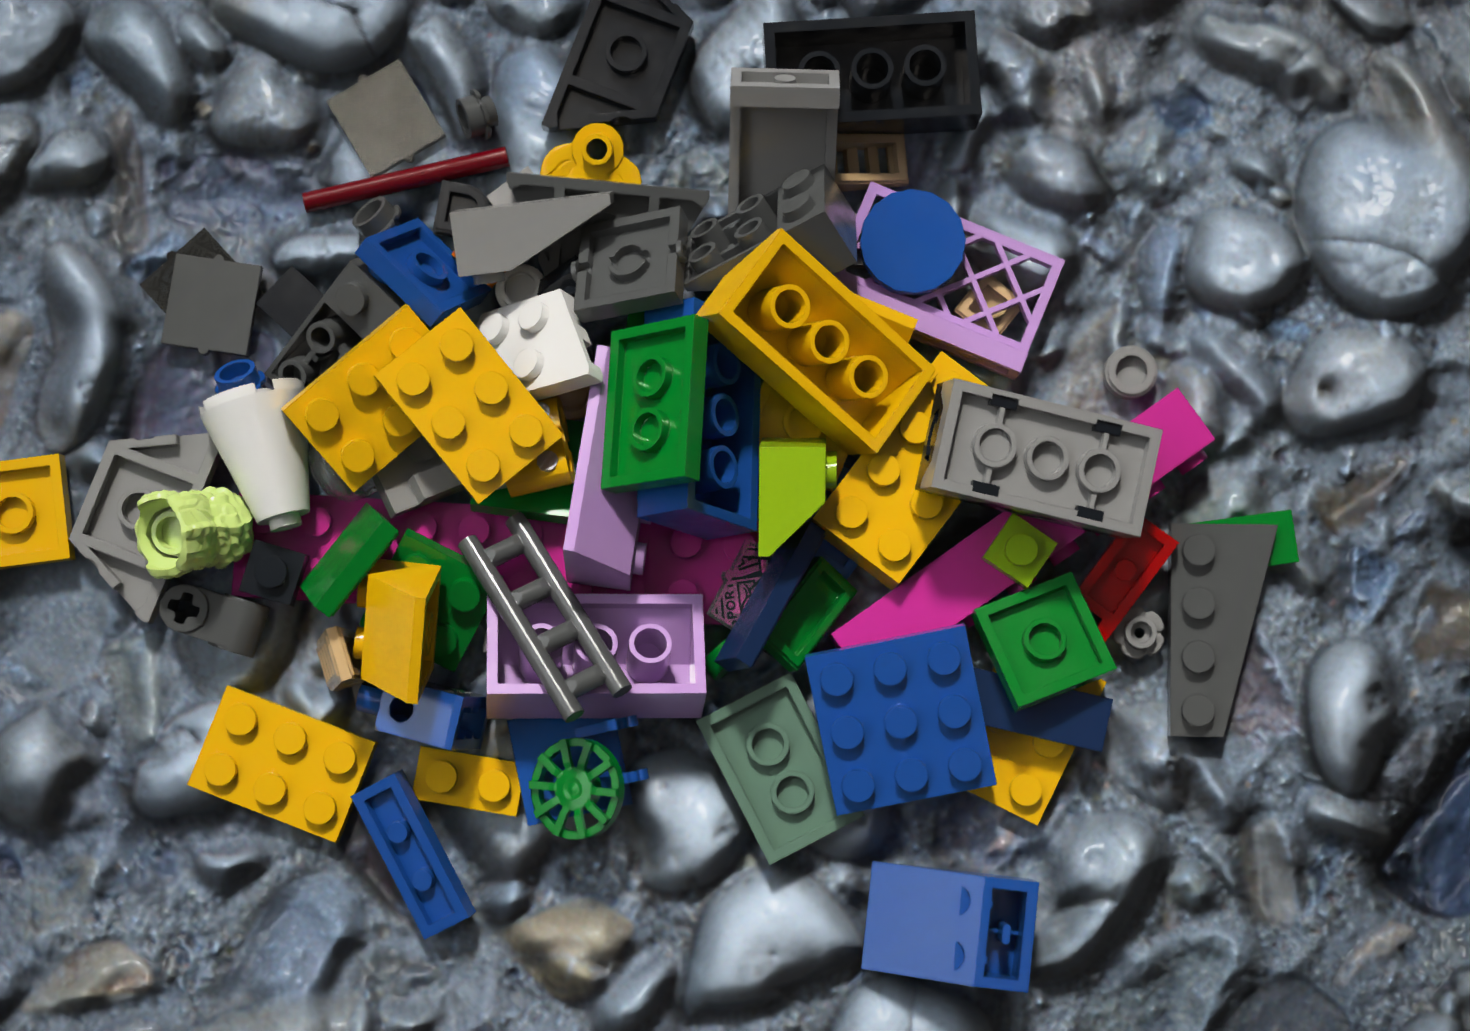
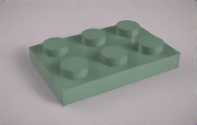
M791 672L696 721L769 865L865 816L863 811L837 816L819 726Z

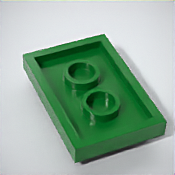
M692 314L611 331L601 477L602 490L618 494L699 481L709 320Z

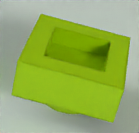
M1012 513L981 559L1026 589L1058 543Z

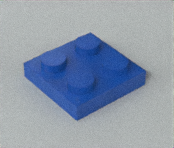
M419 218L366 237L355 252L367 265L370 274L379 282L388 285L405 304L410 306L420 320L424 321L429 327L439 324L459 307L463 311H467L481 304L492 290L487 284L474 285L473 276L458 277L456 258L451 255L453 251Z

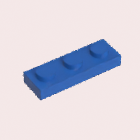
M403 769L351 796L424 940L476 913Z

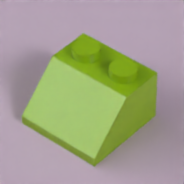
M762 438L759 446L758 557H770L825 503L826 489H836L837 451H826V438Z

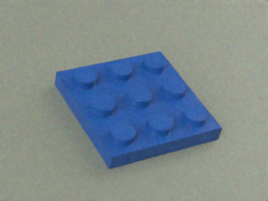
M964 623L805 654V662L837 816L997 785Z

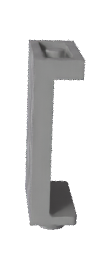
M731 67L728 214L734 212L737 206L746 198L754 194H762L764 196L781 187L782 183L790 175L802 169L811 171L825 164L835 180L837 123L840 106L839 70Z

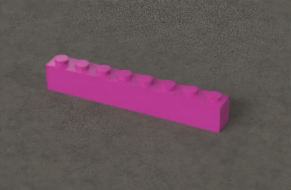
M1178 387L1130 421L1163 430L1149 499L1166 488L1160 478L1174 468H1177L1184 475L1208 458L1202 448L1215 440L1212 433ZM1003 511L831 633L829 637L837 648L952 626L961 620L969 628L975 624L971 617L974 609L989 604V600L1005 589L1009 595L1022 591L1023 587L981 559L1012 513ZM1016 514L1058 543L1048 557L1054 567L1080 549L1075 539L1085 533V530Z

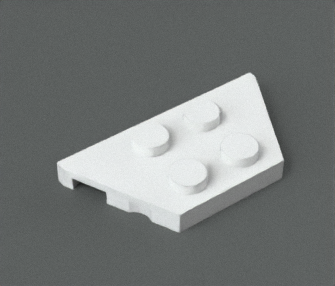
M562 289L482 313L476 324L479 331L536 401L602 383L603 381L601 368L591 362L587 352L591 341L586 329L581 327L580 319L574 312L575 299Z

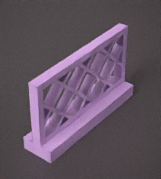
M870 182L856 215V241L859 239L863 222L870 213L875 198L882 200L889 194L897 191L875 182ZM960 217L964 234L970 236L966 238L965 247L979 241L992 245L1000 261L999 265L974 274L964 252L961 266L967 278L916 299L892 293L881 285L876 284L872 277L867 279L846 272V268L834 274L854 294L918 319L911 339L1015 381L1027 359L1028 351L1065 260ZM860 242L857 243V251L861 250ZM1005 251L1015 254L1018 257L1008 261ZM1032 261L1050 269L1042 287L1023 294L1012 267ZM1004 271L1015 298L988 308L978 281ZM970 285L981 312L964 319L952 315L943 296ZM1038 297L1031 314L1026 301ZM936 299L940 310L925 303ZM1019 305L1027 324L1021 341L1018 342L999 334L992 315ZM985 319L989 330L974 324V322Z

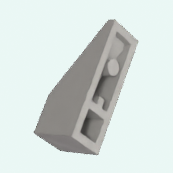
M613 191L458 209L450 212L458 277L473 276L474 285L505 281V271H512L615 202Z

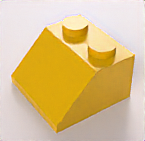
M379 559L358 585L357 607L366 609L364 627L358 626L356 629L353 657L354 659L362 660L361 679L405 703L418 704L434 668L442 566Z

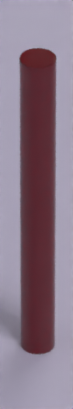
M504 146L302 193L306 212L311 213L441 183L442 180L450 181L510 167L506 147Z

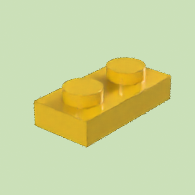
M420 746L413 791L418 800L518 816L522 796L515 761Z

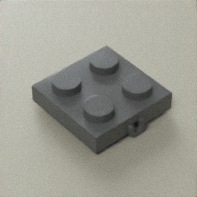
M681 206L581 226L578 261L571 262V274L576 283L574 312L582 323L683 304L685 263L687 262L686 250H688V218Z

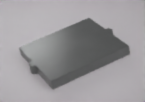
M176 253L161 343L163 345L197 349L203 356H208L211 352L248 357L263 267L226 261L220 254L212 259Z

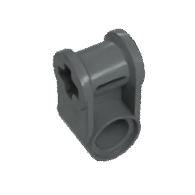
M181 584L173 586L165 592L160 601L159 611L163 622L174 631L208 641V644L254 658L271 607L241 597H235L228 593L223 595L202 587ZM192 599V604L200 608L197 617H187L185 620V613L178 610V605L180 601H190Z

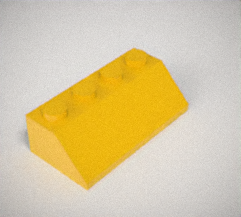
M782 228L774 231L729 271L696 313V315L709 320L708 332L848 455L877 454L936 371V368Z

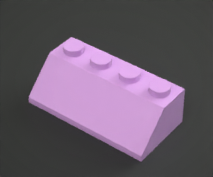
M597 345L594 364L601 368L603 381L602 383L591 385L589 390L563 546L566 580L569 583L630 591L633 574L643 575L647 543L638 542L641 523L651 525V522L637 518V491L614 494L601 489L610 347Z
M575 594L632 685L630 691L618 698H613L605 684L578 697L577 700L584 709V713L579 718H623L631 715H637V718H701L707 694L703 594ZM487 595L486 719L563 718ZM551 597L522 610L537 635L565 622L564 617ZM578 640L550 653L564 679L593 665Z

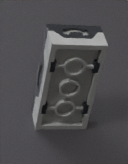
M953 378L937 384L915 490L1118 539L1141 537L1163 430Z

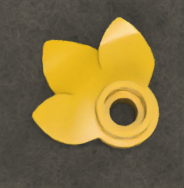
M605 123L588 124L576 133L572 143L554 147L544 158L540 171L541 175L642 184L639 169L624 156V143L621 135L615 128ZM593 139H600L607 146V153L602 159H595L588 152L589 143Z

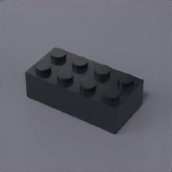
M975 10L763 23L764 68L839 70L840 106L838 109L837 134H919L976 130L982 115Z

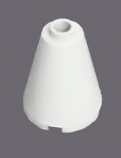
M297 378L272 379L274 390L270 388L256 389L255 383L238 386L207 398L203 401L204 407L198 408L200 418L257 525H269L271 532H281L302 525L301 516L310 512L308 440L281 410L285 404L305 388L303 381Z

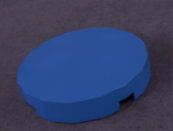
M908 189L891 193L873 206L863 222L859 245L863 265L877 284L895 294L923 295L936 291L951 280L963 260L966 238L960 217L947 201L932 192Z

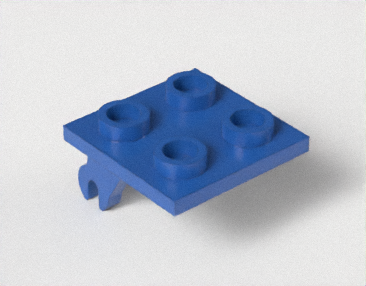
M637 715L619 719L578 718L569 723H566L563 718L507 720L527 826L542 823L539 818L536 819L533 812L535 809L532 803L531 789H529V781L532 780L533 771L538 762L537 758L551 745L561 739L589 738L603 744L612 752L621 767L624 778L625 791L622 806L633 804L629 783L650 779L648 768L626 772L618 730L638 726ZM581 746L570 747L575 767H577L583 749ZM592 751L587 767L593 770L603 761ZM560 752L552 761L561 770H564L565 767ZM547 770L544 782L555 783L557 778ZM606 771L599 776L601 786L611 788V777L609 772ZM543 790L545 803L555 797V791ZM600 796L596 805L601 810H607L611 797ZM561 805L549 811L555 820H557L562 809ZM583 810V814L590 813L588 810ZM574 811L570 812L568 818L574 817Z

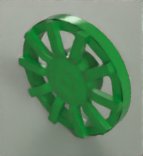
M567 738L559 740L544 753L540 754L537 758L538 762L534 768L532 780L529 781V789H531L532 803L535 809L533 812L536 819L539 818L553 835L568 840L590 839L605 832L619 815L625 791L622 770L612 752L603 744L589 738ZM581 746L583 749L577 767H575L570 747ZM592 751L603 761L593 770L587 767ZM560 752L565 767L564 770H561L552 761ZM547 770L557 778L555 783L544 782ZM606 771L609 772L611 777V788L601 786L599 776ZM543 790L555 791V797L545 803ZM600 796L611 797L606 813L596 805ZM561 805L562 809L556 821L549 811ZM583 810H588L599 822L586 829ZM571 811H574L577 831L565 828Z

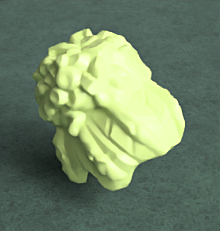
M209 486L202 491L190 490L180 493L174 490L154 491L144 494L137 501V506L140 510L139 519L134 527L137 537V549L148 561L146 565L148 573L156 579L179 578L192 570H202L205 567L223 569L232 561H239L243 555L250 553L254 543L253 515L243 497L230 491L228 488L219 487L216 489Z

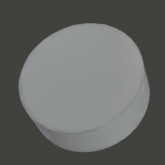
M1124 346L1114 351L1106 360L1102 372L1103 381L1108 391L1124 400H1134L1145 395L1154 386L1158 374L1157 364L1153 356L1138 346Z

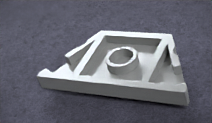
M209 433L183 436L173 434L155 436L152 439L137 440L132 438L109 441L70 534L69 540L85 558L89 559L96 566L99 574L112 589L120 593L136 611L135 614L141 621L154 624L160 608V601L165 592H167L171 579H156L151 576L146 569L148 561L137 549V537L134 528L140 516L137 501L144 494L154 491L174 490L180 493L190 490L202 491L209 487L221 459Z

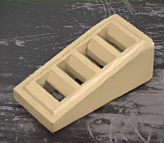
M837 134L836 152H843L845 173H838L836 158L835 182L841 192L867 190L871 181L887 188L902 187L909 184L904 134ZM880 148L886 149L888 173H880L878 149ZM857 150H864L866 173L859 172Z
M339 626L325 629L317 640L316 648L327 687L331 691H339L365 681L361 679L362 660L354 659L353 657L356 632Z

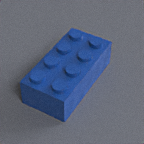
M691 297L684 299L683 304L645 311L644 324L696 314L705 301ZM709 332L700 479L697 482L637 491V518L705 540L757 531L761 378Z

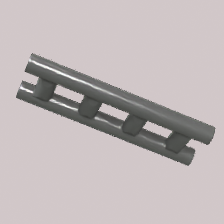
M519 512L509 517L505 522L512 536L484 549L477 536L471 535L464 538L458 544V548L564 721L569 723L578 719L584 713V709L577 700L578 697L605 684L613 698H618L630 691L632 685L524 513ZM524 554L539 578L510 591L496 567ZM551 597L564 617L565 622L537 635L522 610ZM578 640L593 665L564 679L550 653Z

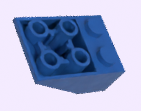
M872 861L861 969L972 987L1028 993L1039 882L1029 878Z

